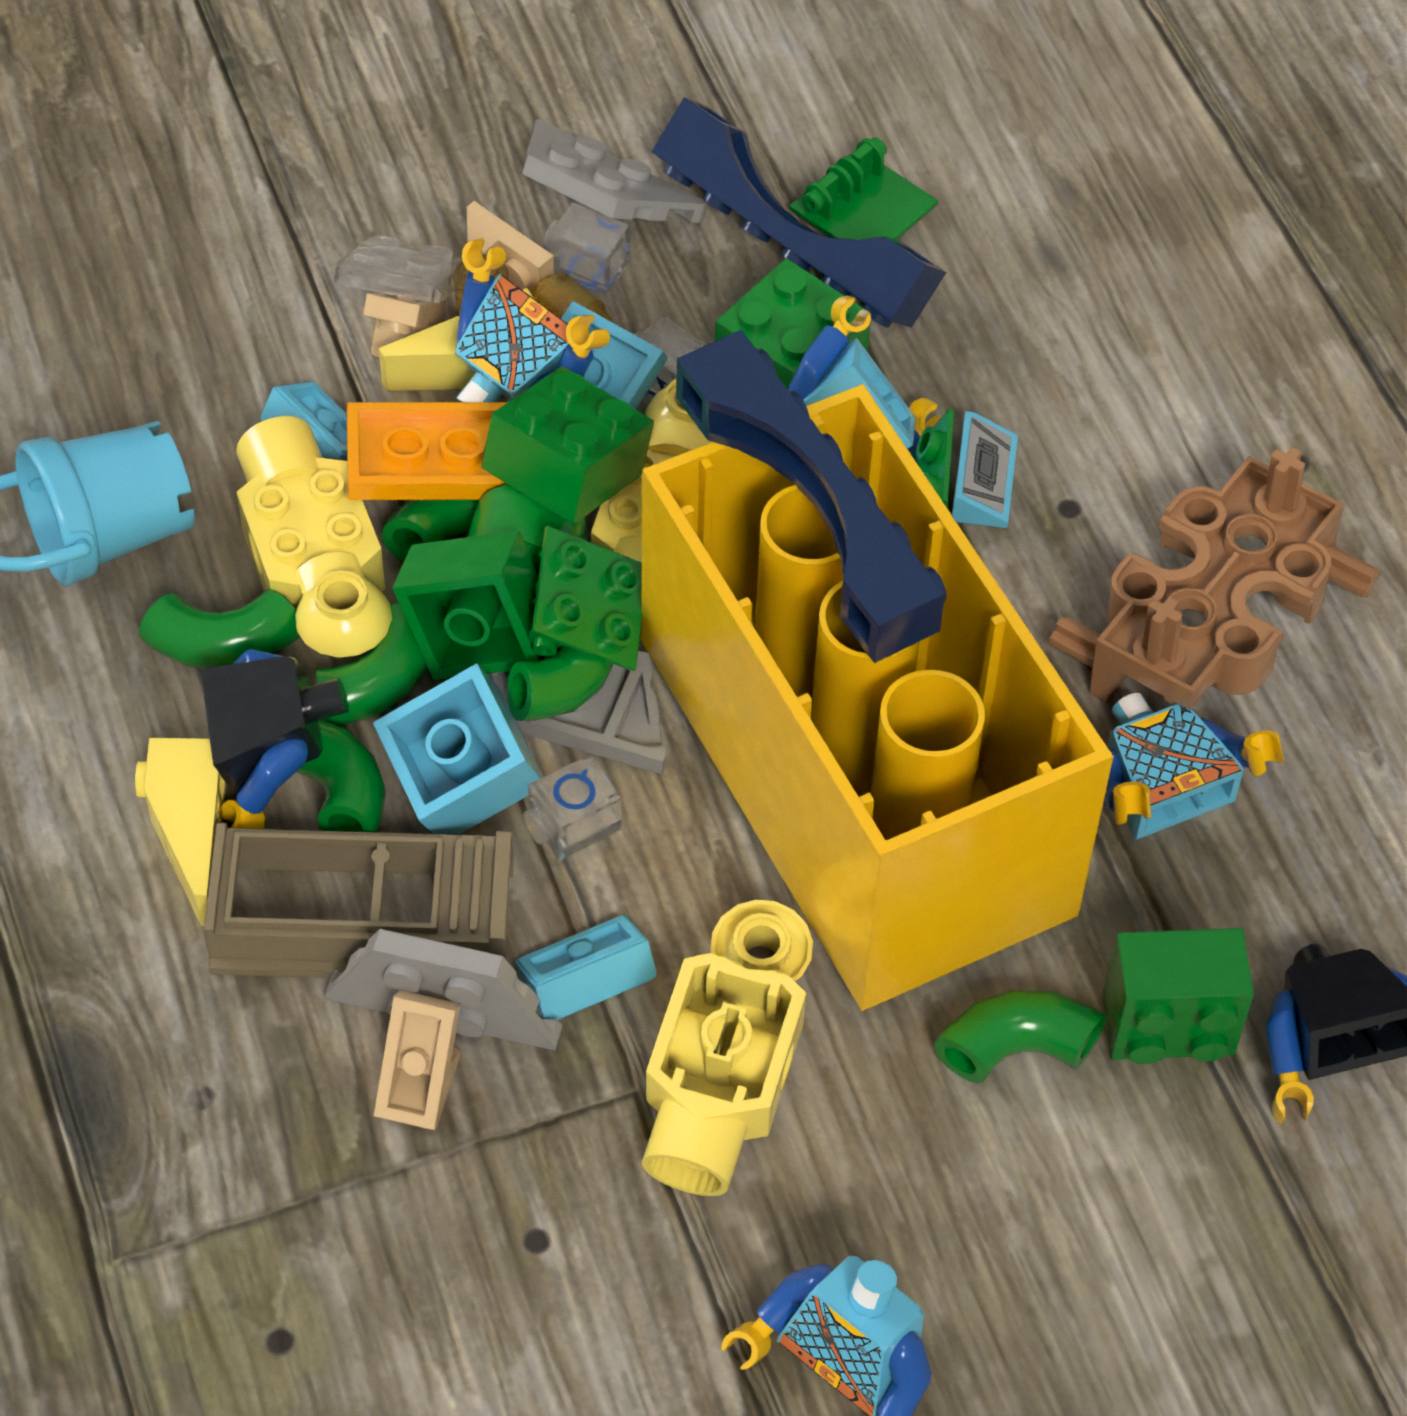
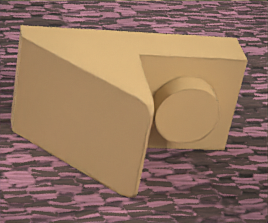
M473 201L467 206V243L483 238L482 256L485 261L490 248L500 246L506 253L504 264L498 269L491 270L490 274L495 279L501 274L520 289L527 288L539 303L555 291L554 255L477 202Z
M400 289L367 293L363 315L376 318L371 354L379 357L378 348L439 324L444 315L447 300Z
M399 990L393 997L373 1116L430 1130L437 1128L460 1058L461 1050L454 1047L461 1007L460 1003Z

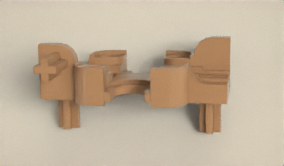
M1293 447L1287 453L1276 449L1271 455L1269 466L1248 456L1220 491L1205 486H1194L1184 489L1165 509L1164 515L1159 521L1158 529L1162 531L1160 547L1164 549L1169 547L1185 556L1194 558V561L1180 569H1165L1134 553L1131 555L1127 554L1111 577L1107 609V622L1109 625L1101 634L1068 616L1066 618L1061 617L1058 620L1055 631L1049 637V645L1092 668L1091 695L1107 703L1127 677L1163 695L1164 700L1172 704L1175 702L1188 710L1192 709L1210 686L1236 695L1253 692L1262 685L1273 671L1277 647L1282 642L1284 632L1270 623L1253 616L1246 607V601L1249 597L1261 591H1269L1281 606L1303 617L1304 622L1310 624L1321 610L1325 600L1328 581L1362 598H1368L1373 591L1374 584L1380 577L1381 570L1335 547L1344 504L1302 483L1306 463L1300 461L1301 451ZM1251 535L1261 539L1266 546L1257 551H1248L1239 547L1235 540L1241 536ZM1184 609L1197 611L1204 616L1205 621L1196 626L1182 624L1183 614L1178 611Z

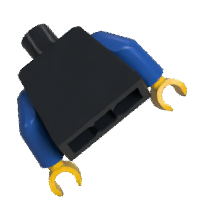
M248 649L233 664L201 669L200 672L213 765L232 793L237 794V801L227 800L222 804L220 808L221 816L224 820L234 822L231 828L263 829L265 824L263 810L277 789L305 763L318 758L322 753L323 747L318 721L349 712V703L346 691L339 678L311 685L296 658Z
M1310 944L1297 952L1293 965L1285 971L1284 990L1277 993L1273 998L1266 1024V1037L1272 1075H1279L1281 1084L1272 1103V1114L1278 1123L1283 1124L1285 1120V1106L1282 1101L1285 1098H1294L1301 1103L1304 1121L1307 1120L1312 1109L1314 1096L1306 1084L1299 1082L1298 1072L1304 1071L1308 1080L1407 1056L1406 975L1386 967L1371 951L1365 949H1357L1330 956L1323 945Z

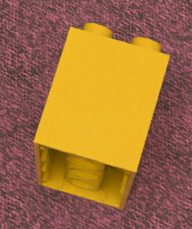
M862 384L807 405L809 418L822 435L827 433L833 437L841 451L843 462L856 478L862 477L867 481L875 495L877 506L890 523L895 521L901 525L908 536L911 550L924 567H932L939 574L947 595L943 606L940 632L874 663L840 618L843 589L841 560L833 535L815 505L793 482L768 464L737 449L711 442L642 469L641 641L648 653H650L659 672L860 1010L864 1011L1079 916L1114 756L865 385Z

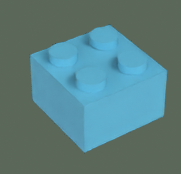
M477 663L372 722L419 821L432 834L460 835L547 785L501 690Z

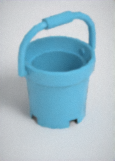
M155 421L134 428L63 442H57L52 437H43L27 440L16 447V471L0 476V491L19 485L24 509L41 554L30 557H6L0 555V570L29 572L49 568L53 577L63 587H68L95 575L98 572L99 565L163 538L192 529L195 521L194 508L180 512L178 498L183 494L190 493L191 488L182 458L169 432L157 435L161 423Z

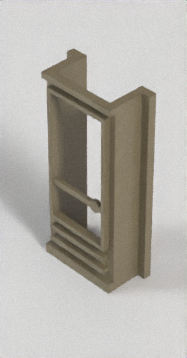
M217 823L204 926L210 956L209 973L211 975L330 978L335 970L343 973L346 970L350 956L359 948L366 947L368 939L379 929L501 955L507 960L506 925L509 878L513 877L514 868L512 832L496 831V836L239 829L227 828L226 823ZM238 869L374 873L370 921L233 917ZM384 873L434 874L431 923L380 921Z

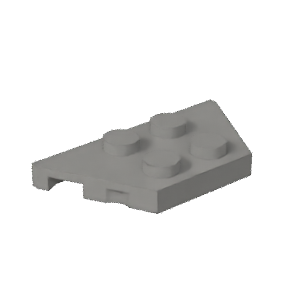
M541 119L535 120L529 139L530 143L526 153L523 175L611 219L632 220L640 218L649 221H666L668 212L671 210L685 217L691 223L702 222L708 203L650 174L651 168L648 165L633 159H620L607 153L606 145L598 140L588 137L577 138Z
M638 650L637 666L634 671L614 664L602 689L572 713L537 721H517L515 719L521 733L662 775L666 768V753L660 731L657 697L654 693L650 653ZM510 671L487 674L499 687L508 704L507 682Z
M379 929L368 939L366 947L359 948L350 956L346 970L343 973L335 970L331 974L325 992V999L376 1010L388 1013L389 1015H391L393 997L399 990L460 1003L461 1007L456 1033L466 1037L487 1035L556 1051L562 1033V1024L558 1019H541L538 1016L536 1010L540 998L528 985L517 978V972L503 956Z

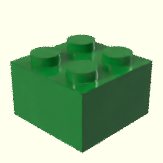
M785 258L716 321L715 341L742 330L756 349L762 348L768 353L775 366L778 378L789 391L788 386L805 352L825 326L833 327L835 324L831 318V308L834 302L844 295ZM854 302L846 311V321L851 323L864 308ZM870 324L863 331L849 332L846 336L848 343L857 338L868 352Z
M561 366L492 413L482 469L574 525L642 475L654 420L635 410L628 403L615 398L588 382L581 375Z
M520 531L411 545L392 589L433 680L452 678L476 663L486 674L510 671L512 666L519 661H540L545 658V656H540L533 652V644L528 640L529 631L533 625L534 610L532 609V603L536 597L534 587L535 583L538 582V574Z
M1243 928L1117 933L1102 993L1104 1012L1107 1016L1106 1026L1111 1060L1130 1059V1061L1137 1064H1151L1163 1058L1192 1057L1198 1061H1215L1226 1055H1235L1254 996Z

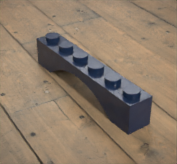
M684 97L651 151L667 163L663 171L668 176L687 187H691L693 182L706 190L702 197L705 202L727 215L733 209L745 218L741 226L746 231L767 243L771 237L785 246L781 252L784 258L789 259L806 271L809 270L811 265L825 274L822 279L824 283L844 296L853 294L866 303L863 308L871 313V319L886 328H889L892 322L912 327L947 273L907 244L885 236L862 240L830 238L801 224L780 205L765 185L753 160L746 133L708 106Z
M739 330L677 358L676 399L706 439L737 449L768 464L793 482L819 511L833 535L842 565L843 589L840 618L872 661L876 663L940 632L943 606L947 595L939 574L932 567L928 566L925 568L913 553L904 529L895 521L890 523L879 509L870 485L862 477L856 478L843 462L841 451L833 437L827 433L822 435L809 418L808 409L802 397L794 390L789 392L778 378L775 366L768 353L762 348L756 349L744 332Z

